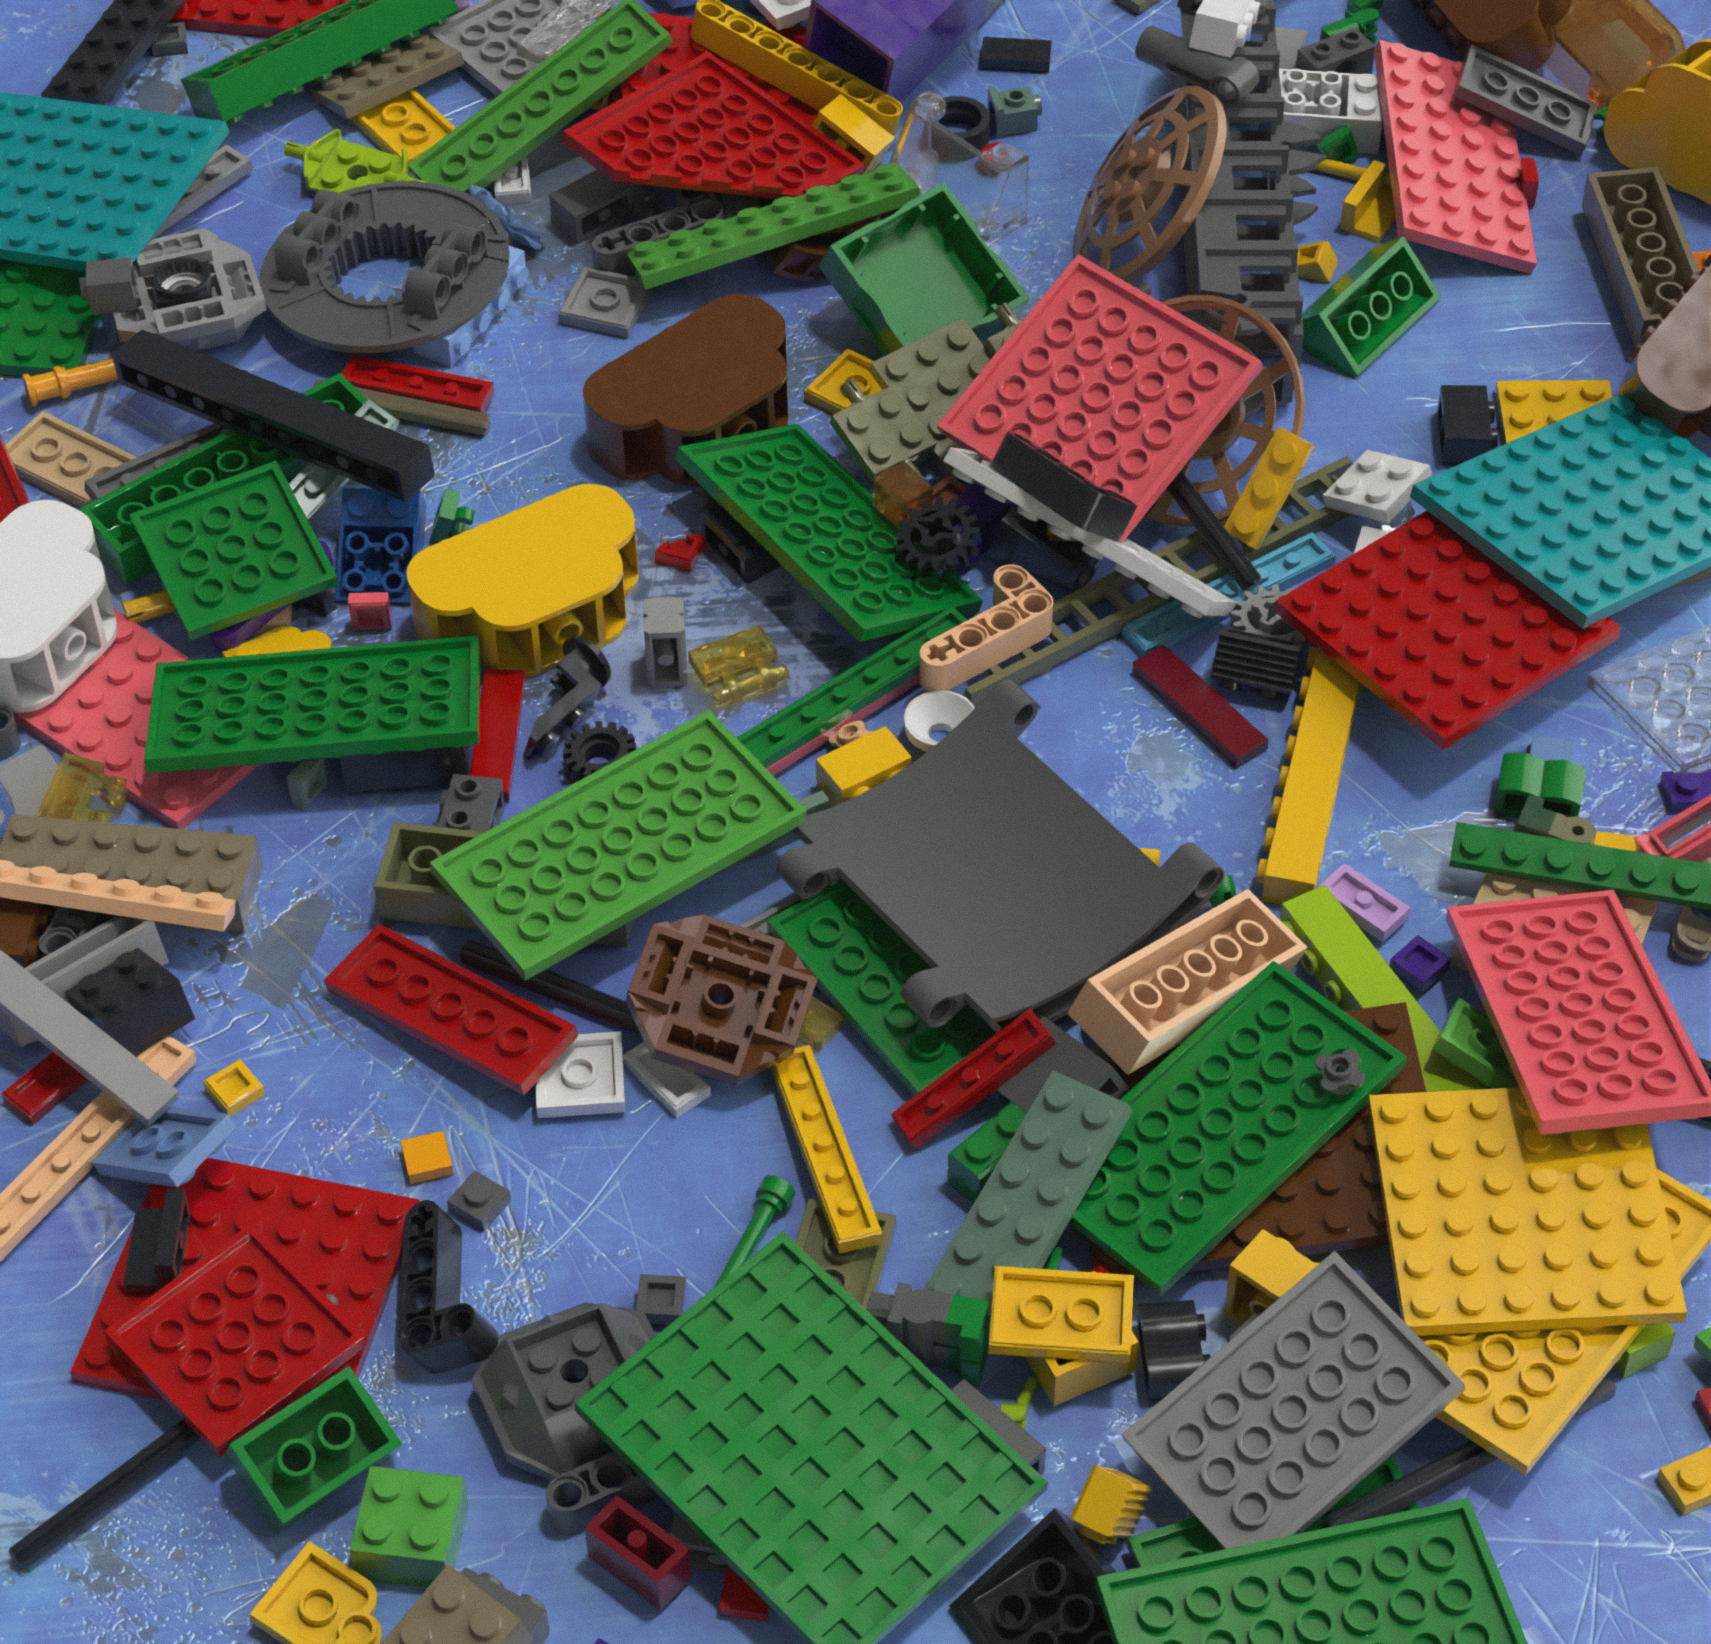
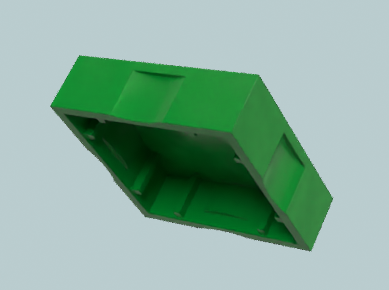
M945 182L905 203L893 215L883 220L869 223L830 245L819 264L822 272L884 356L961 318L965 319L980 340L1004 326L994 313L998 306H1003V303H1007L1015 316L1018 317L1030 300L1001 258L984 242L974 221Z

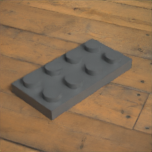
M1472 44L1465 54L1453 95L1469 105H1475L1492 113L1501 120L1509 121L1525 129L1530 134L1543 137L1557 144L1560 148L1570 150L1579 155L1582 154L1587 146L1594 120L1593 115L1597 108V103Z

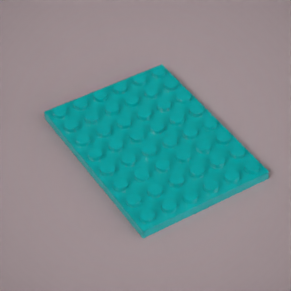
M0 92V259L86 272V262L131 257L133 264L230 133L226 122Z
M1621 394L1413 484L1410 494L1411 499L1582 629L1711 567V458L1691 445L1687 439L1680 437L1664 426L1659 419L1644 416L1634 409L1635 404Z

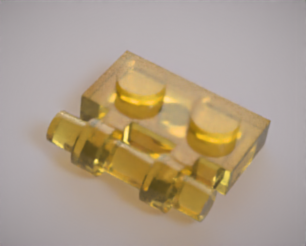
M760 624L688 651V661L704 687L708 688L719 683L722 685V688L711 692V698L716 707L728 702L732 705L744 701L746 695L759 690L763 692L771 691L777 688L778 683L790 679L789 671L784 664L772 669L769 664L778 661L777 649ZM751 671L755 674L741 681L737 679V676Z

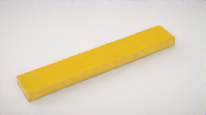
M810 1045L797 1047L794 1049L792 1056L773 1065L770 1069L838 1253L883 1244L881 1228Z

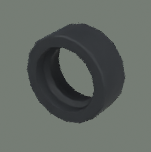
M965 96L941 98L929 105L924 113V143L930 151L940 157L948 159L970 158L978 155L980 150L990 141V113L984 104L973 98ZM949 123H964L974 128L965 132H949L940 127Z

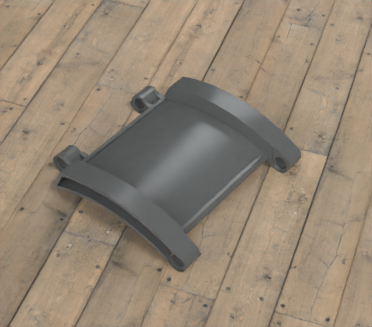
M1004 680L998 683L946 737L888 780L834 807L807 815V822L792 830L806 845L788 850L780 858L776 868L778 876L802 899H811L817 896L828 884L832 886L841 879L931 968L914 974L907 980L901 990V997L905 1003L931 1028L945 1025L967 1004L996 1033L1029 1008L1032 1009L1039 1020L1043 1016L1051 1022L1067 1015L1089 978L1186 924L1220 887L1225 876L1224 869L1193 842L1180 846L1161 867L1157 866L1017 739L1035 719L1038 709H1041V707L1012 680Z

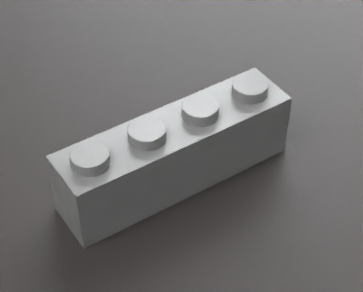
M117 915L24 969L70 1004L65 991L77 985L83 977L95 974L115 962L116 958L123 953L139 948L161 966L169 963L154 921ZM0 1010V1026L2 1031L17 1044L23 1047L28 1043L38 1041L37 1038Z

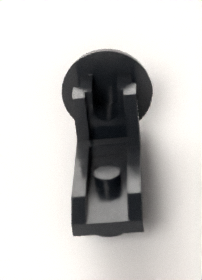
M572 636L563 643L564 657L556 664V668L559 671L551 678L550 683L564 697L535 721L523 753L528 760L540 750L543 753H547L560 739L559 733L567 726L571 730L577 727L588 713L586 710L594 704L599 689L604 687L611 679V668L606 657L595 644L584 637Z

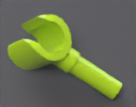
M1033 1376L1028 1377L1017 1398V1404L1001 1403V1411L1024 1430L1029 1401L1038 1384V1379Z

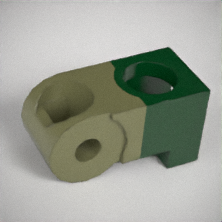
M1531 794L1528 795L1515 832L1594 844L1596 829L1589 820L1577 816L1568 818L1563 814L1543 808L1545 799Z

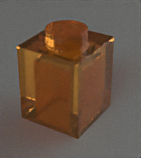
M905 461L891 469L884 470L873 478V505L900 531L899 520H910L907 511L909 508H913L916 511L921 510L922 500H926L929 506L933 505V487Z

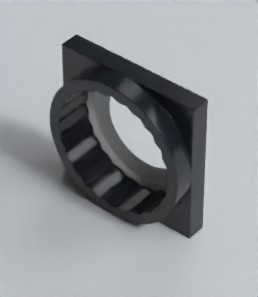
M181 258L154 268L153 280L157 309L212 298L209 261L201 262L195 259ZM181 280H192L199 284L195 288L175 292L168 290L173 283Z

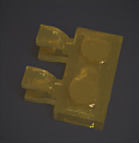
M64 752L37 817L111 823L112 813L89 809L94 795H96L107 804L123 809L128 798V791L124 790L127 785V779L104 775V763Z

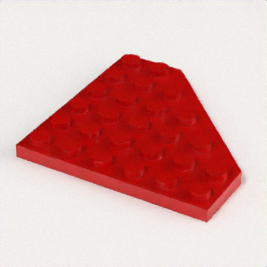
M708 51L564 130L561 143L614 182L771 199L785 196L796 197L807 194V190L815 186H831L840 183L841 179L846 176L862 175L865 166L864 163Z

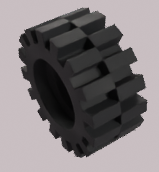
M602 721L595 722L596 728L590 729L588 723L582 725L583 733L575 729L571 733V739H566L564 743L565 749H563L567 778H570V783L574 784L636 750L637 747L632 733L628 734L627 728L624 726L617 730L616 723L609 722L607 727H603ZM599 753H608L616 756L614 759L602 764L586 761L590 756Z

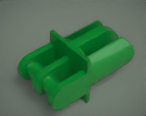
M1367 8L1353 14L1348 9L1345 10V18L1321 27L1320 41L1356 27L1374 45L1376 43V35L1374 33L1378 30V24L1376 23L1379 19L1378 10Z

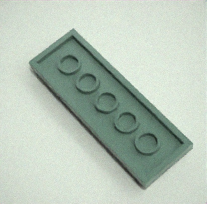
M1052 1070L923 1290L988 1300L990 1337L995 1266L1042 1269L1133 1111L1130 1105Z

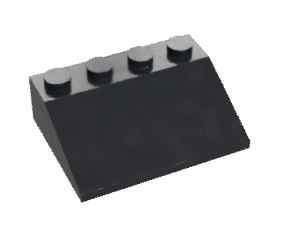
M1054 1508L949 1605L977 1644H1113L1095 1589V1582L1097 1576L1115 1573L1116 1570L1093 1541L1078 1532L1080 1525L1076 1521Z

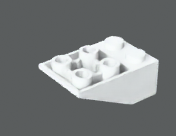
M1279 69L1281 96L1285 100L1284 122L1299 124L1309 128L1322 137V139L1345 125L1352 131L1358 153H1379L1383 117L1377 75Z

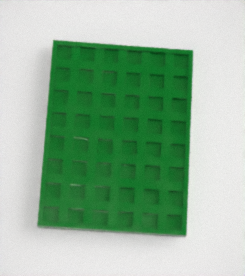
M783 1231L575 1402V1412L806 1644H877L1047 1491L1048 1482Z

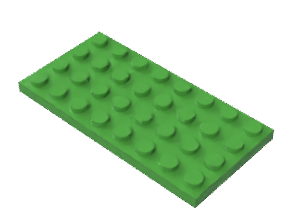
M708 710L430 862V868L433 876L526 981L807 822V810L727 727Z

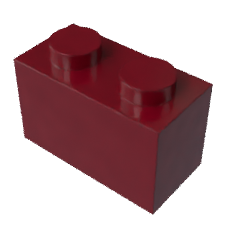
M618 1495L585 1527L588 1557L660 1611L692 1578L690 1549Z

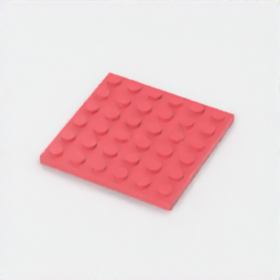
M1077 254L939 421L937 428L939 433L965 449L975 451L981 459L990 463L1007 431L1014 432L1032 441L1097 486L1111 490L1129 499L1138 507L1119 540L1122 543L1261 372L1263 366L1258 358Z

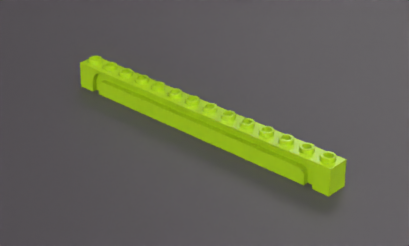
M1326 885L1282 903L1280 921L1308 947L1300 958L1302 966L1307 974L1310 976L1314 975L1323 987L1326 998L1330 1002L1337 1005L1343 1011L1406 1002L1426 1092L1485 1089L1476 1077L1460 1067L1448 1064L1439 1053L1432 1050L1440 1030ZM1669 1323L1646 1324L1613 1366L1621 1378L1624 1379L1667 1358L1676 1333Z

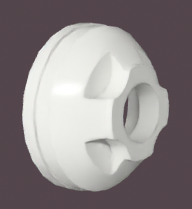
M936 690L923 693L914 698L905 710L904 727L906 735L914 746L927 752L938 743L929 737L932 732L944 730L950 733L975 707L966 697L952 691Z

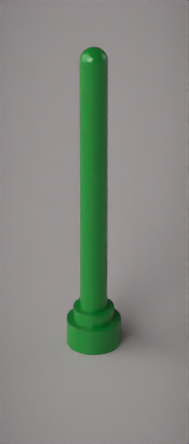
M767 1175L763 1178L756 1191V1205L758 1208L713 1288L751 1258L773 1216H778L781 1212L788 1209L796 1192L793 1186L786 1180L773 1175Z

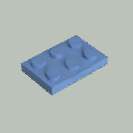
M169 1107L149 1127L136 1118L91 1163L100 1176L178 1188L193 1178L196 1173L195 1169L208 1156L215 1154L224 1146L225 1139L237 1127L230 1116L225 1113Z

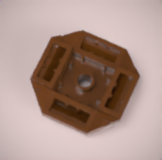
M702 914L686 917L672 923L665 921L652 925L625 1001L653 1059L736 1086L793 1055L818 977L809 967L806 968L799 956L786 941Z

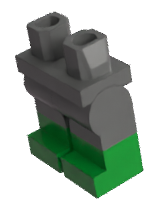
M899 1282L895 1295L871 1291L866 1310L928 1369L938 1367L961 1372V1381L965 1379L974 1387L980 1386L989 1353L988 1300L930 1290L912 1291V1285Z

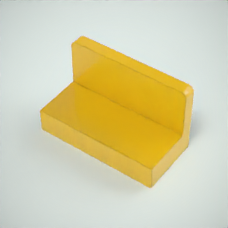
M1373 160L1344 199L1340 229L1375 242H1380L1396 220L1392 189L1384 187L1387 164Z

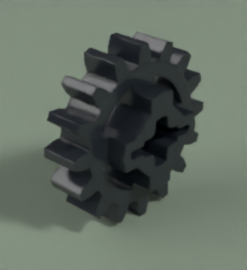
M940 496L936 498L935 505L929 506L926 500H922L921 510L916 511L913 508L907 510L910 520H899L898 524L901 532L895 533L900 558L905 560L910 571L918 567L921 577H925L929 571H934L936 579H940L942 572L948 570L954 576L956 575L955 566L959 564L967 568L970 566L968 555L978 556L977 543L982 542L980 525L977 516L972 515L967 504L959 508L957 499L952 498L948 505L943 504ZM957 524L963 528V534L959 532L958 527H956ZM914 541L918 542L921 551L914 547Z

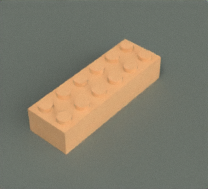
M1247 889L1089 978L1067 1014L1129 1075L1184 1042L1272 961H1275L1291 973L1308 947Z

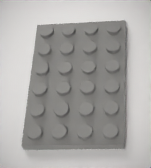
M1333 1251L1122 1434V1437L1223 1549H1229L1303 1533L1465 1391V1384L1373 1289Z

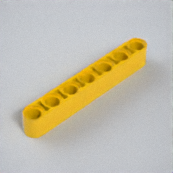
M699 0L697 2L690 36L695 42L818 111L822 110L841 94L893 137H896L903 111V106L897 99L721 1Z

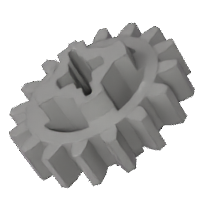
M1274 584L1272 591H1266L1262 585L1257 586V594L1254 595L1246 590L1243 593V600H1235L1237 603L1234 611H1231L1230 627L1233 629L1301 643V653L1304 652L1305 644H1312L1311 641L1275 613L1276 600L1293 591L1294 588L1290 587L1285 592L1279 591L1278 584Z

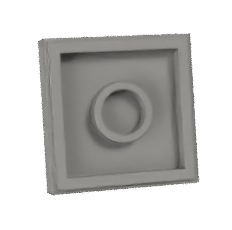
M584 266L558 313L559 323L628 338L653 292V288L645 290L636 277Z

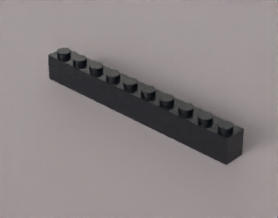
M140 330L111 353L119 384L406 502L435 476L429 445L308 397L303 393H298L275 382L251 374L246 370H241L218 359L194 351L191 348L169 341L164 337Z

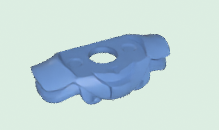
M472 183L469 184L468 195L487 206L497 216L504 230L509 233L511 238L521 245H527L534 249H541L543 247V243L539 239L545 238L547 233H541L533 228L514 223L515 212L511 207H504L485 188L475 186Z

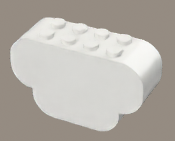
M39 500L24 504L0 522V705L8 707L13 713H26L39 710L57 699L112 645L118 631L93 525L87 515L80 510L54 500Z

